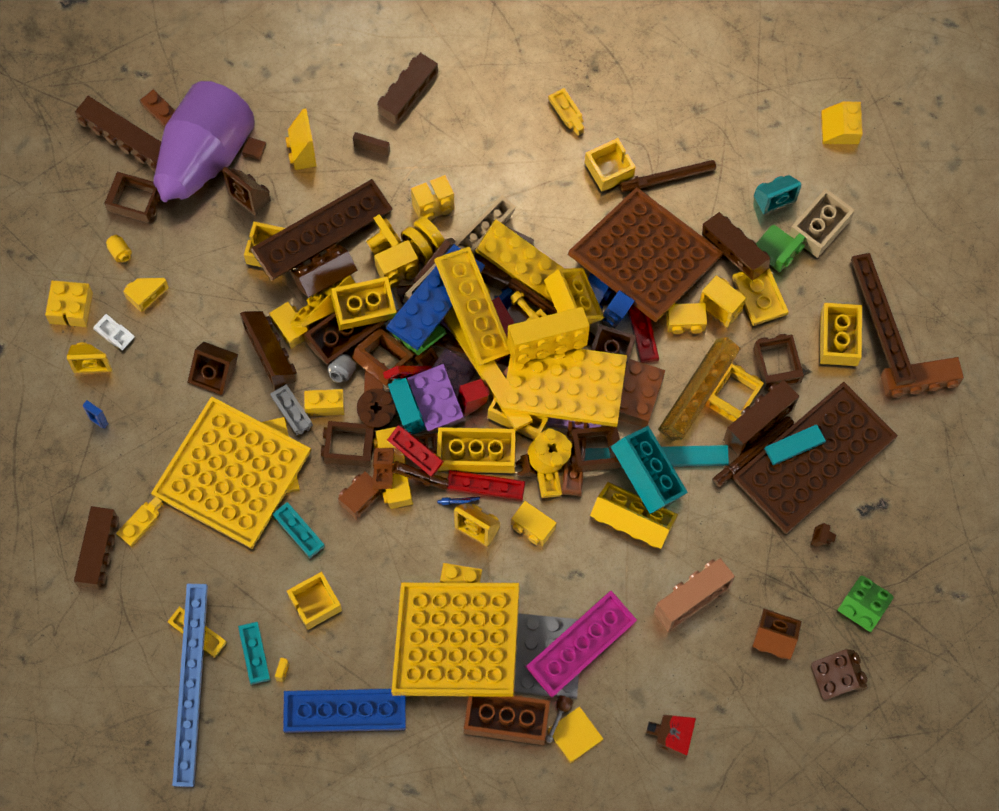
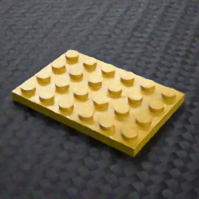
M572 349L562 354L548 355L543 359L529 360L524 364H514L510 355L501 411L617 427L627 355L586 349Z

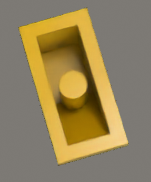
M137 278L134 282L128 283L123 292L126 299L142 313L169 287L164 278Z

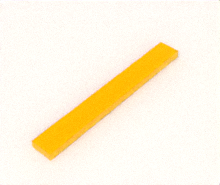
M452 307L443 319L502 409L506 378L494 360L480 366L476 365ZM503 411L515 431L531 424L533 421L529 414Z

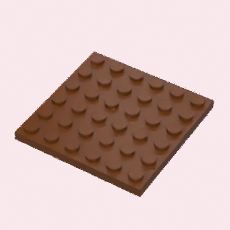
M636 187L569 250L568 255L615 292L620 290L635 300L632 305L654 322H657L722 257L724 252Z

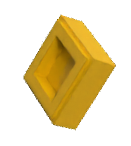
M280 657L275 673L276 681H285L290 665L286 658Z

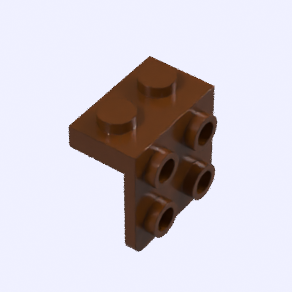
M844 649L812 663V669L823 699L829 700L852 690L862 691L868 688L866 684L867 676L861 670V660L855 650Z

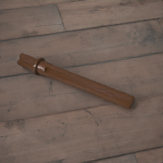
M714 160L648 176H635V179L620 182L621 191L634 190L636 187L641 190V188L712 171L716 169V163Z
M513 278L508 284V287L513 291L523 292L525 295L523 298L538 309L541 308L545 314L557 313V310L551 303L516 278ZM589 331L588 344L590 345L595 339V335Z
M790 416L783 418L733 462L725 465L724 469L712 479L715 485L721 487L730 478H733L736 473L759 455L766 446L773 443L794 424Z

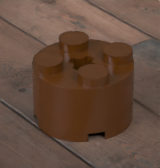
M370 389L360 396L357 403V413L361 421L366 425L383 427L389 424L395 417L396 406L392 395L387 391ZM378 402V405L382 407V410H378V413L375 414V410H372V406H375V404Z

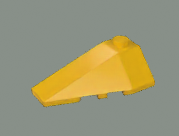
M349 275L314 294L313 297H309L306 300L307 306L302 307L290 322L291 326L304 327L334 313L331 288L355 284L352 277Z

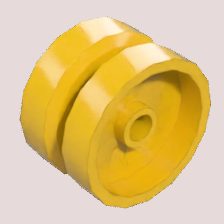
M421 216L413 223L414 228L409 226L400 234L403 242L409 240L418 257V261L426 265L445 240L436 226L426 217Z

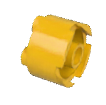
M549 428L541 432L529 445L527 451L530 459L529 462L540 473L557 472L570 458L572 443L561 432Z

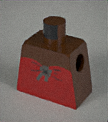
M663 715L661 724L649 721L646 733L657 736L655 746L686 759L696 718Z

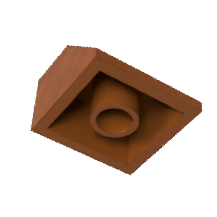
M763 609L752 647L757 648L761 652H769L779 658L791 660L798 641L802 621Z

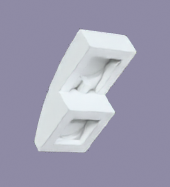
M107 314L93 327L97 333L121 351L135 338L133 334L121 324L116 323Z

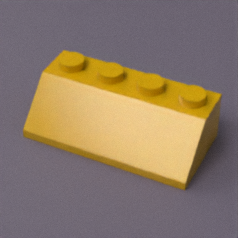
M607 482L598 495L590 516L598 522L611 525L615 530L626 532L635 539L643 540L650 546L661 549L678 514L664 507L650 514L640 496Z

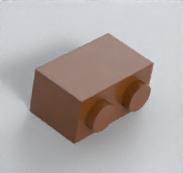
M366 471L361 475L358 474L352 480L353 484L348 489L344 488L338 495L339 505L355 519L383 492L382 489H373V478Z

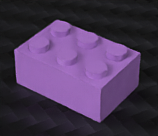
M444 364L408 378L425 426L430 434L438 432V427L449 428L466 421Z

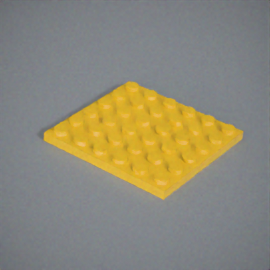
M211 396L154 487L151 495L158 497L168 505L253 549L273 516L272 514L276 511L312 450L310 447Z
M401 582L392 696L514 697L519 583Z

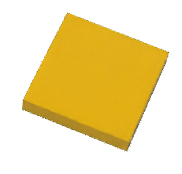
M580 706L558 722L553 734L554 742L570 764L603 741V737ZM552 726L547 729L548 733H550Z

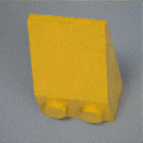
M304 108L288 128L289 137H285L287 148H291L292 153H288L290 164H294L295 170L317 167L307 109Z
M464 503L456 506L454 509L455 528L488 547L500 529L499 519L493 514L489 513L487 515L482 512V509L475 504Z

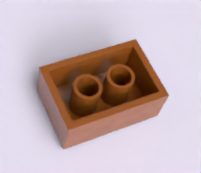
M632 359L628 360L624 374L618 420L642 428L648 426L666 370Z

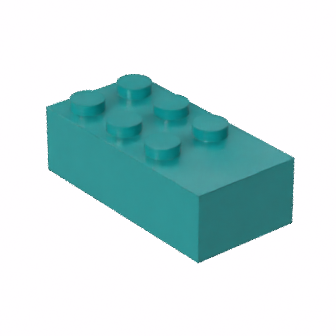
M649 426L625 436L611 446L650 514L688 493Z

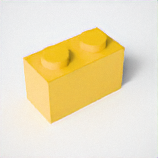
M286 302L271 311L269 317L289 348L292 349L305 341L304 334L310 330L309 325L304 327L291 326L290 322L298 313V310L295 306H291L289 302Z
M706 303L674 304L666 312L667 332L681 334L683 332L698 334L706 330Z
M343 389L304 391L305 412L308 417L345 415Z
M526 501L523 502L511 518L512 528L516 532L524 533L528 536L529 541L541 546L545 544L557 525V522Z

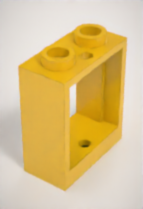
M731 363L707 399L706 406L734 422L741 416V412L747 406L751 407L761 392L764 383L759 377L745 372L741 366H735ZM730 377L754 390L741 411L717 397Z

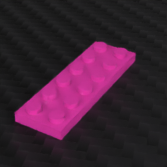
M609 591L525 667L552 698L632 626L637 619L612 591Z

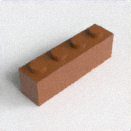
M959 357L911 364L916 380L914 383L896 386L890 368H885L881 374L885 394L892 397H900L905 393L918 394L923 390L937 391L942 387L955 388L964 379Z

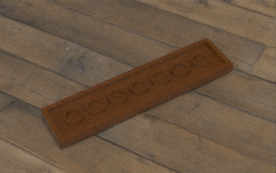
M371 179L253 246L251 252L270 280L273 281L309 260L314 255L326 250L329 246L340 242L375 221L373 218L380 214L383 217L388 214L393 208L374 180Z

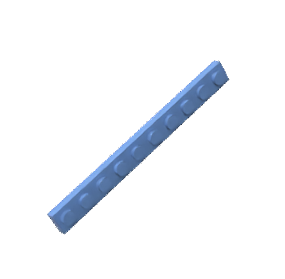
M187 584L173 787H194L207 584Z

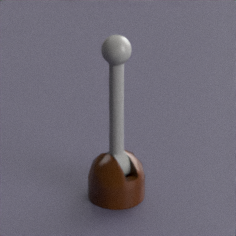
M560 695L556 701V708L559 712L549 735L545 737L548 743L553 741V734L562 713L568 712L574 703L566 696Z

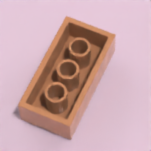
M721 558L716 561L714 559L709 561L704 566V570L701 572L695 571L689 576L690 580L686 583L680 582L673 588L674 591L657 603L654 614L668 632L731 587L735 576Z

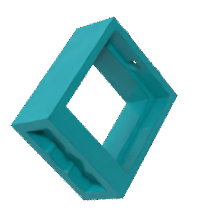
M406 378L393 380L392 383L388 384L403 427L412 435L426 431L427 428L409 382Z

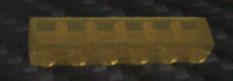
M724 337L715 340L658 428L671 441L682 440L739 353L741 348L731 339Z

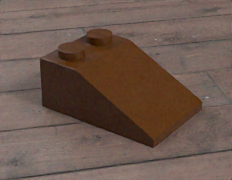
M228 167L222 169L228 194L255 216L271 201L268 188L256 183V180L250 174L246 175L240 170Z

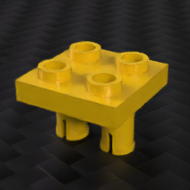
M380 214L373 218L380 232L366 242L374 255L402 243L387 218L383 219Z

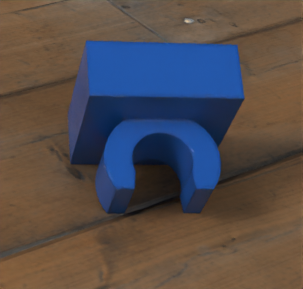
M509 287L502 289V293L494 297H499L507 310L512 305L510 297L515 293Z

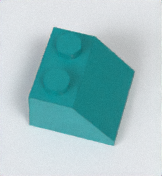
M790 175L785 177L779 176L770 183L758 185L754 198L763 214L796 202L802 184Z

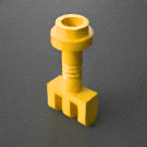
M516 291L510 297L511 303L513 305L518 304L529 316L526 321L547 316L541 308L535 312L528 306L527 302L523 299L525 296L523 292Z

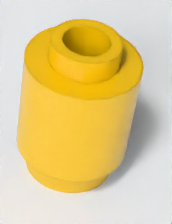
M112 235L107 239V249L116 262H126L130 259L132 251L122 237Z

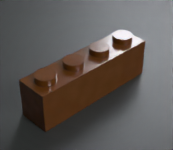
M421 52L417 57H413L409 67L400 73L396 83L390 85L388 93L379 99L377 103L378 113L394 124H397L438 73V63Z
M718 212L703 223L702 235L724 252L723 254L752 281L769 269L770 257L767 252L762 251L752 239L746 237L743 231L735 227L727 216H723Z
M90 507L74 578L77 587L101 590L102 584L106 582L105 568L110 563L111 554H109L110 546L113 547L115 541L113 532L119 523V516H117L114 509Z

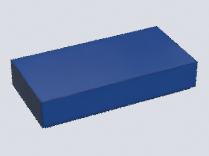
M86 400L83 408L89 420L105 429L109 423L103 411Z

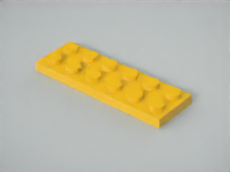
M497 219L494 220L475 251L554 306L544 279L558 269L564 268Z
M470 246L435 258V264L476 365L480 366L510 355L506 334Z

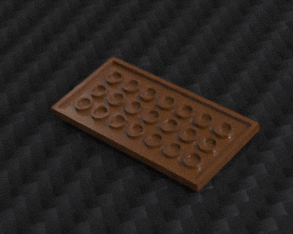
M842 382L773 442L780 441L817 424L826 440L824 444L774 466L764 449L732 478L785 534L789 533L898 436L845 382Z

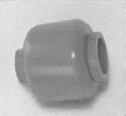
M341 354L329 364V376L336 382H346L354 373L356 364L350 355Z

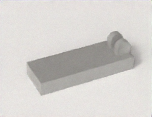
M287 384L270 394L296 435L300 434L301 436L304 434L303 431L306 430L308 432L310 430V427L313 426L312 421Z

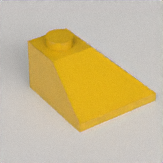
M84 342L70 346L67 361L73 373L112 372V367L106 354L96 347Z

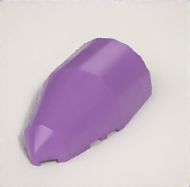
M199 81L191 86L167 122L162 136L154 175V185L163 202L180 198V200L187 199L203 187L204 183L210 178L216 177L217 173L224 167L230 166L255 124L253 112L237 93L224 85L212 81Z

